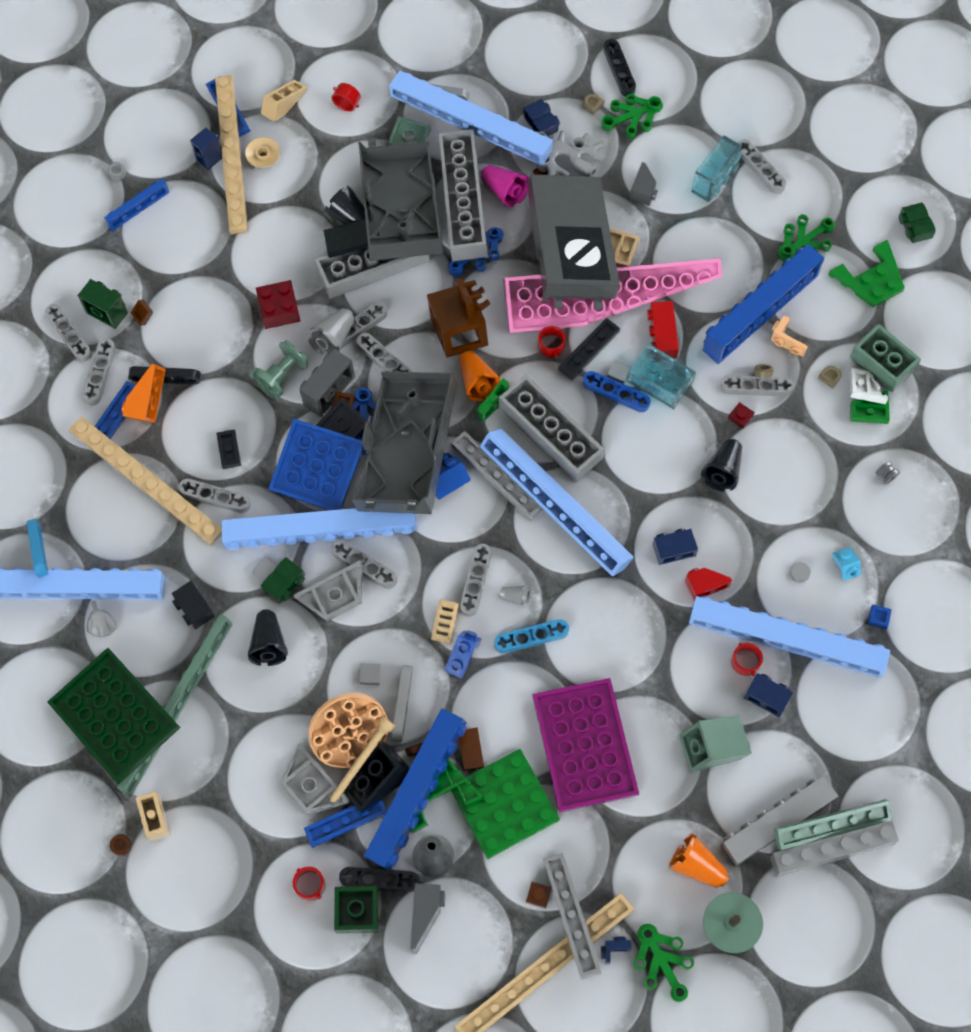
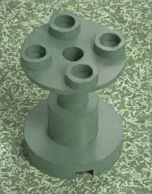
M289 340L279 343V347L285 357L277 365L272 364L266 371L256 367L250 373L252 379L256 378L259 381L256 385L271 398L274 396L275 399H278L283 394L279 384L286 378L285 372L293 364L303 370L308 368L306 363L308 360L307 356L303 352L295 350L294 345Z

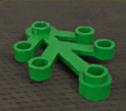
M628 94L626 96V104L618 100H613L610 104L611 111L618 112L622 110L627 113L615 118L611 115L604 116L601 120V127L605 131H611L615 125L632 119L630 126L626 129V136L634 138L641 115L647 113L646 120L642 122L641 129L644 132H649L652 129L653 117L655 113L662 110L663 103L656 96H652L647 100L634 94ZM636 103L642 105V107L638 108L634 107L633 105Z
M804 214L799 215L797 219V241L792 245L791 238L794 234L795 226L793 224H786L783 230L785 234L784 245H781L778 249L779 258L784 262L788 258L792 259L799 248L805 247L808 244L815 250L829 251L832 247V242L829 239H824L822 242L811 240L821 233H831L835 227L833 219L829 217L824 218L820 226L805 235L809 218Z
M652 924L641 925L637 931V938L641 944L637 958L633 962L634 968L641 971L646 967L645 957L649 947L653 953L649 973L644 980V987L648 990H653L657 986L656 976L660 966L671 986V998L675 1002L684 1001L688 996V990L683 984H679L668 962L689 970L693 967L694 960L690 956L681 957L663 951L658 943L671 946L673 950H680L683 947L682 938H672L659 934L656 927ZM645 931H650L652 933V936L650 938H646L644 936ZM679 940L681 943L680 947H675L673 941ZM689 959L691 961V966H685L683 963L684 960ZM642 960L644 966L641 968L637 967L636 961ZM648 979L654 981L653 987L647 986L646 981ZM678 988L683 990V996L681 997L676 995V989Z

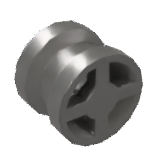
M888 461L876 471V474L883 478L885 484H889L900 474V471L894 469L892 462Z

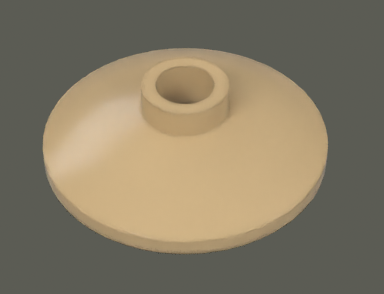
M260 137L252 140L247 145L245 156L252 166L266 168L277 162L280 157V148L273 139Z

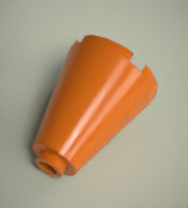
M466 351L458 359L466 394L472 401H483L484 397L490 395L498 385L500 377L474 351Z
M693 833L689 834L683 840L686 844L678 847L672 856L669 868L712 887H723L729 879V876H727L728 870Z

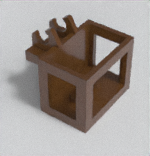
M463 278L456 280V286L427 294L430 318L446 358L488 346L486 321L481 311L490 305V301L486 299L483 303L477 302L482 298L481 294L485 290L481 286L478 290L473 291L472 287L477 285L475 280L465 283ZM474 329L478 338L477 341L452 348L450 336Z

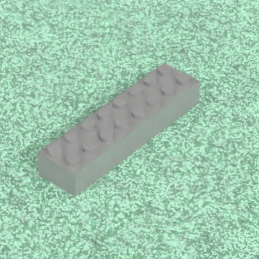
M474 129L439 133L452 261L488 257Z

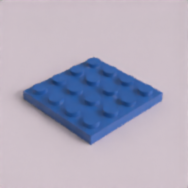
M294 418L268 490L327 510L342 509L364 449L362 440Z

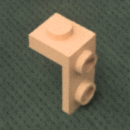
M784 315L780 321L777 320L772 328L774 332L771 341L779 347L790 350L794 355L803 357L808 346L784 334L790 318Z

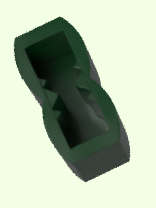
M921 202L902 207L898 218L900 224H903L906 228V237L912 243L933 238L936 230L925 205Z
M285 557L264 580L261 588L278 603L286 602L292 595V589L296 586L299 587L304 582V570Z

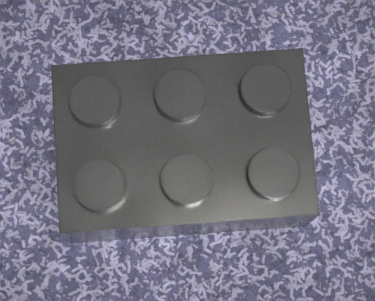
M333 349L331 353H327L321 365L315 367L310 378L303 381L299 390L303 406L319 417H322L333 404L337 391L343 392L355 378L352 360L336 349Z

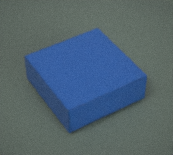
M872 604L867 624L887 629L892 609Z

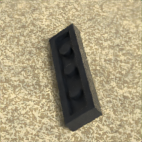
M606 318L558 366V370L573 380L620 332V328Z

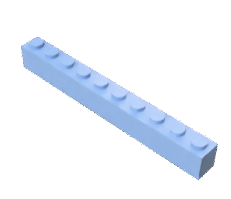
M399 71L389 85L391 97L463 130L474 129V135L543 166L552 152L553 140L549 137L540 135L530 128L527 129L517 122L505 119L499 114H494L484 107L473 104L471 101L459 98L457 95L446 92L440 87H435L425 80L412 76L410 73Z
M501 428L486 435L479 447L612 577L625 570L634 557Z
M356 508L222 520V542L225 549L228 548L229 550H237L240 547L257 548L260 545L272 547L281 543L294 545L297 542L303 541L306 543H314L317 540L334 541L336 538L353 539L358 536L370 538L380 534L383 536H390L393 533L410 534L416 531V519L413 513L357 511Z
M0 568V598L163 600L165 577L162 571L158 569H149L148 571L129 569V571H121L120 569L112 568L109 571H102L101 569L92 568L90 571H82L79 568H72L71 570L52 568L48 570V575L38 578L34 568L32 570H24L22 568L5 570Z
M696 596L689 620L691 625L877 677H882L886 672L890 650L885 649L883 645L867 644L862 639L853 640L846 638L845 635L840 633L831 634L822 628L813 629L807 627L804 623L795 624L788 622L787 619L782 617L774 618L764 612H752L746 607L730 606V603L725 601H712L707 596Z

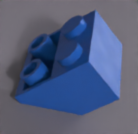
M449 452L443 454L435 495L439 500L471 481L462 461Z

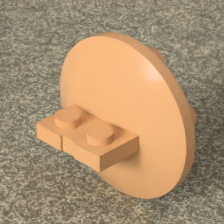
M361 693L341 694L325 702L313 715L308 729L309 744L316 757L332 767L351 768L377 732L379 720L382 716L387 718L383 707L374 698ZM384 734L380 741L385 743L388 734Z

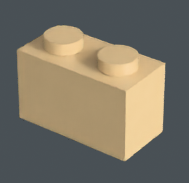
M154 791L136 797L146 838L154 841L171 835L160 795Z

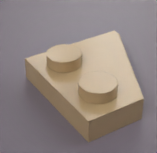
M610 229L616 266L630 267L640 241V236Z

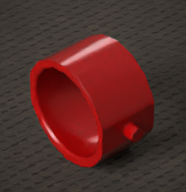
M340 83L337 87H333L334 93L331 99L338 108L352 112L355 107H359L358 102L361 94L355 87L347 83Z
M549 326L540 331L538 335V349L541 354L552 358L559 356L564 351L566 339L563 330L559 327ZM548 335H554L561 339L562 344L556 348H547L542 344L541 340Z
M739 643L732 655V667L740 675L756 676L763 662V654L759 647L754 644ZM743 650L753 652L758 659V666L753 669L741 667L737 663L736 654Z
M314 867L298 868L293 878V888L296 894L307 901L316 900L317 898L321 899V895L325 890V879L321 872ZM307 872L316 873L321 878L320 889L313 895L306 896L301 894L297 889L299 878Z

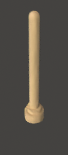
M382 716L379 720L377 732L330 796L331 802L338 801L384 734L392 732L396 725L386 717Z

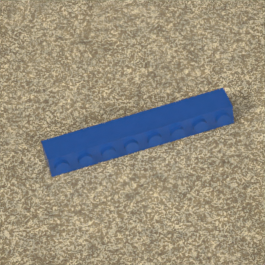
M441 708L364 857L389 870L397 864L401 848L407 845L411 829L416 827L421 810L423 811L428 804L427 798L436 789L439 775L446 770L449 756L454 754L459 737H462L467 729V722L463 718Z

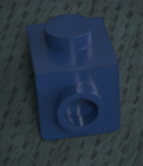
M623 936L613 937V940H606L604 946H601V959H605V965H610L611 963L610 952L630 951L631 940H626V937Z

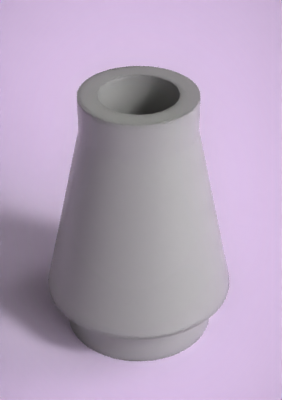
M526 586L502 587L501 598L521 605L524 603L528 604L530 588H526Z

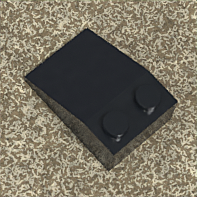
M380 741L347 786L344 794L363 813L398 788L410 767L389 744Z

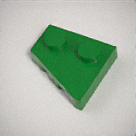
M504 378L486 400L478 406L477 415L480 421L484 422L499 408V397L509 389V382Z
M882 391V395L888 396V391ZM889 396L886 404L859 399L852 401L850 404V420L852 422L888 424L890 421Z

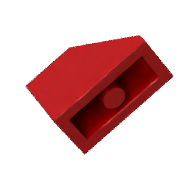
M707 568L692 569L685 578V583L694 601L696 596H709L729 588L732 582L731 577Z

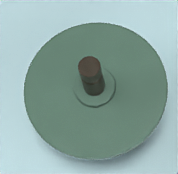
M729 892L715 897L708 904L703 917V926L708 939L715 947L728 953H742L751 949L760 939L763 930V918L758 906L749 897L740 893Z

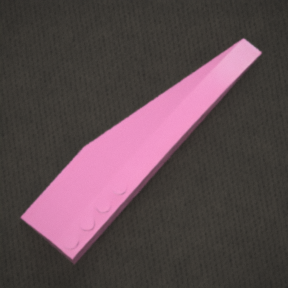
M721 258L617 268L620 287L616 299H602V310H594V301L591 298H562V309H554L553 298L542 303L543 288L541 275L503 278L509 333L542 330L549 326L559 328L584 326L722 277Z

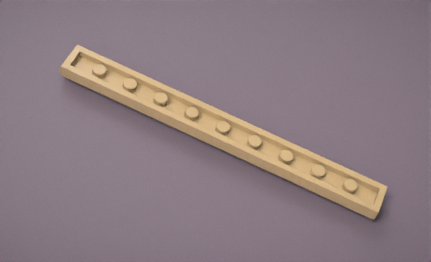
M232 75L215 77L230 234L248 232L234 78Z
M81 416L68 429L77 439L210 546L222 535V528Z
M622 893L585 921L592 944L634 911V908ZM566 936L455 1025V1029L458 1032H484L574 959L568 937Z

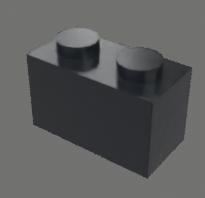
M192 581L171 593L174 597L172 603L178 611L182 609L185 614L182 618L188 626L192 624L195 630L215 617L213 611Z

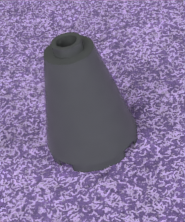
M440 835L425 836L414 847L413 861L416 868L422 874L440 876L446 873L453 863V847L446 838Z

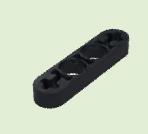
M615 39L606 40L604 43V54L620 93L625 97L628 94H635L636 83L618 41ZM620 59L622 62L616 64L612 60ZM625 72L627 76L620 77L618 73Z
M130 367L128 378L138 382L149 367ZM165 368L163 383L191 385L200 383L201 372L198 370Z
M346 867L339 874V880L345 887L377 886L378 890L414 892L415 883H413L412 887H409L408 883L402 882V887H398L400 883L399 875H403L402 880H409V877L413 876L414 880L420 883L418 874L412 871ZM348 872H351L352 876L358 877V872H361V884H357V879H351L350 883H347L343 876H347ZM372 873L375 875L374 883L369 885L364 883V876ZM387 875H394L396 877L394 885L388 886L384 883Z

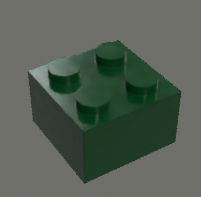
M90 279L77 295L86 314L114 329L119 326L128 314L125 303L121 298L122 295L115 289L110 290L100 281L96 282Z
M377 886L335 887L334 931L336 934L379 933V890Z

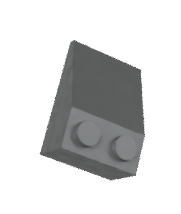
M415 883L410 946L412 954L418 953L438 918L441 907H445V891L441 890V885Z

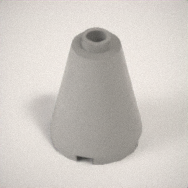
M341 308L312 327L307 332V335L310 337L308 342L312 348L321 355L323 353H331L333 349L340 351L354 322L353 313L349 309Z

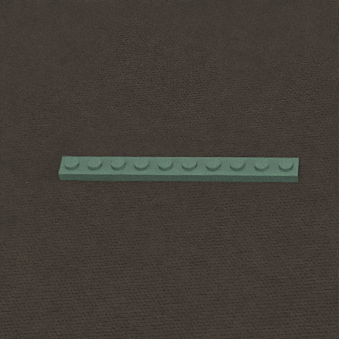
M222 614L213 622L212 629L202 641V646L194 654L192 662L182 674L178 686L173 689L168 703L163 706L164 710L174 721L177 720L233 625ZM160 747L118 785L117 789L129 797L132 796Z

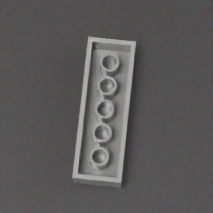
M368 248L329 258L328 254L314 259L316 270L329 299L430 262L429 255L370 261Z
M528 375L523 376L499 397V408L575 482L603 459L605 449Z

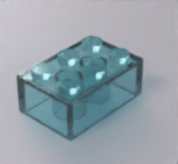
M723 135L696 170L691 192L707 202H710L713 197L716 198L721 190L720 187L727 184L730 174L732 172L735 173L739 167L738 161L742 156V153H740L742 145Z
M648 344L628 371L627 382L670 408L675 409L693 384L696 372Z

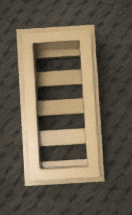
M440 599L431 637L432 641L446 644L451 643L459 611V603ZM441 615L451 617V620L443 619ZM439 623H440V624H445V625H450V627H449V628L441 627V626H439ZM437 631L448 633V636L437 634Z

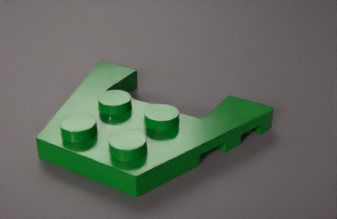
M888 240L874 246L872 251L882 263L853 277L844 264H841L828 273L831 278L839 280L845 288L849 287L855 292V295L873 308L903 292L905 288Z
M448 759L446 770L437 779L438 785L427 798L428 802L458 788L465 805L469 806L483 799V796ZM422 810L418 816V824L410 831L412 834L429 826Z

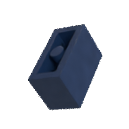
M205 127L190 140L196 161L205 169L209 170L222 159V147L219 144V137L214 131L211 132Z
M681 528L671 534H658L654 537L652 544L659 565L695 557L698 552L692 529L686 530Z
M757 673L744 699L780 717L793 692L790 691L788 686L772 681L768 675Z

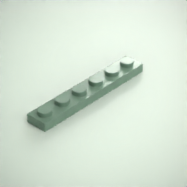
M884 799L774 828L777 849L784 850L893 821L889 800Z

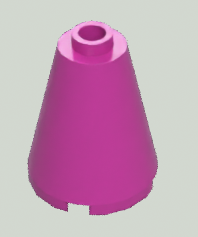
M488 165L481 171L483 182L508 208H514V204H520L528 193L527 181L529 179L525 175L493 165Z

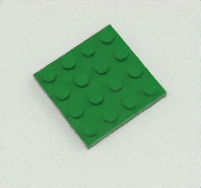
M521 748L466 777L482 794L483 799L466 806L458 788L451 791L487 860L560 821Z

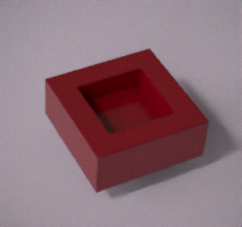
M739 402L728 416V419L744 429L755 412Z

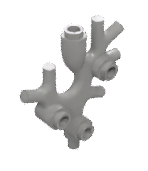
M561 130L558 139L553 140L552 152L543 166L537 164L539 171H548V175L571 176V173L559 167L555 162L557 156L566 155L569 157L572 167L578 173L585 177H592L596 168L581 157L587 155L598 163L603 164L605 158L599 155L597 151L606 147L604 141H600L595 145L588 146L586 143L591 138L588 133H585L582 138L577 137L573 139L572 145H569L565 142L566 132ZM535 131L540 135L547 136L544 132Z

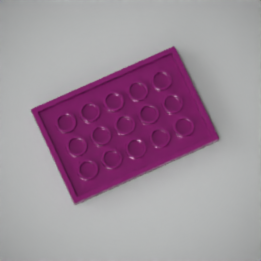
M611 678L532 694L559 813L639 796Z

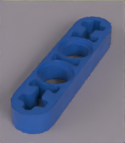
M588 371L583 377V385L590 391L638 412H645L650 407V397L645 393L594 371ZM594 378V381H592V383L588 382V380ZM610 384L613 390L607 392L603 389V386ZM628 392L630 397L623 399L620 397V393ZM644 400L645 404L639 405V402Z

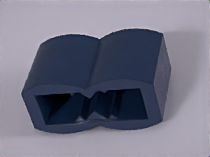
M540 99L523 107V116L534 132H544L547 137L558 132L559 119L551 113L547 102L545 103Z

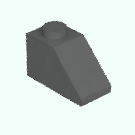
M644 162L641 163L631 188L629 200L650 206L651 201L657 197V182Z

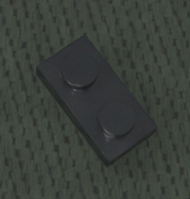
M235 429L217 432L222 468L228 469L242 466Z

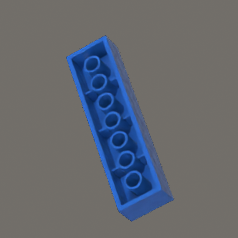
M809 244L804 248H799L792 259L788 258L779 270L776 269L771 273L767 281L763 280L754 292H749L742 303L735 304L728 315L724 314L719 319L717 325H712L707 329L702 351L719 365L818 277L824 257Z

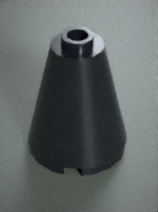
M348 185L346 186L347 189L341 188L330 199L331 205L329 208L325 207V212L329 216L343 224L365 219V208Z
M735 439L726 440L702 468L701 478L704 477L706 485L712 489L724 492L725 489L732 491L737 487L743 449L739 441Z
M264 609L256 615L248 650V660L258 666H261V663H268V666L281 664L286 660L288 650L276 614L269 609Z

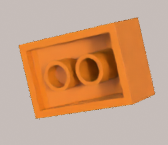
M151 364L126 397V401L123 402L122 413L124 417L150 423L156 422L165 368Z

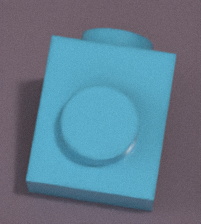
M851 547L832 553L833 560L841 569V576L844 581L861 575V560Z

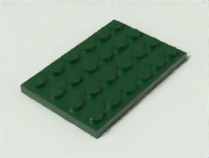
M109 648L105 649L47 701L117 784H120L181 728Z

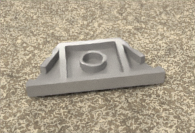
M359 560L294 594V597L328 622L362 604L363 564Z
M299 743L293 759L288 765V770L281 780V785L306 815L349 804L350 800L344 793H342L337 802H331L330 796L337 788V785L303 745Z

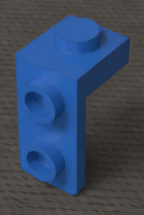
M469 630L460 633L445 671L463 678L472 654L479 646L482 638L477 637L475 632Z

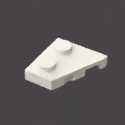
M851 368L849 372L850 397L886 404L888 396L881 394L879 391L881 387L874 380L870 371Z

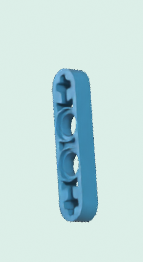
M37 518L27 521L33 566L37 577L40 578L49 573L41 527Z
M559 619L503 633L495 638L494 647L497 652L504 654L560 640L568 635L569 625L565 620ZM558 625H560L561 628H565L563 629V633L553 630H556ZM548 627H551V631H553V636H550V630ZM542 629L546 631V637L543 639L536 637L535 633L537 630ZM524 634L528 640L526 643L521 644L517 642V636ZM510 637H513V643L515 646H512V642H510ZM500 640L510 642L506 644L505 648H502V645H498Z

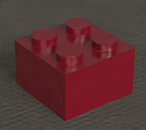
M291 280L256 287L265 329L301 322Z

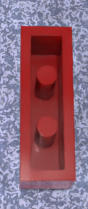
M673 301L651 302L650 309L647 310V320L651 321L649 336L653 337L651 353H655V360L677 358L679 345Z

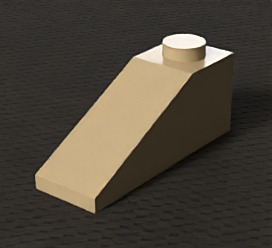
M292 80L266 94L263 98L261 114L274 122L284 117L307 91L308 87L296 80Z

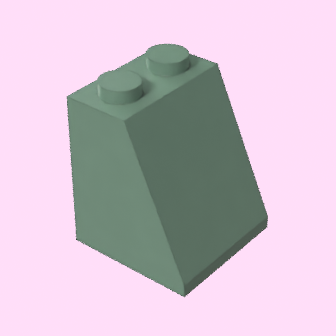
M739 715L698 721L679 734L691 773L739 761L752 754Z

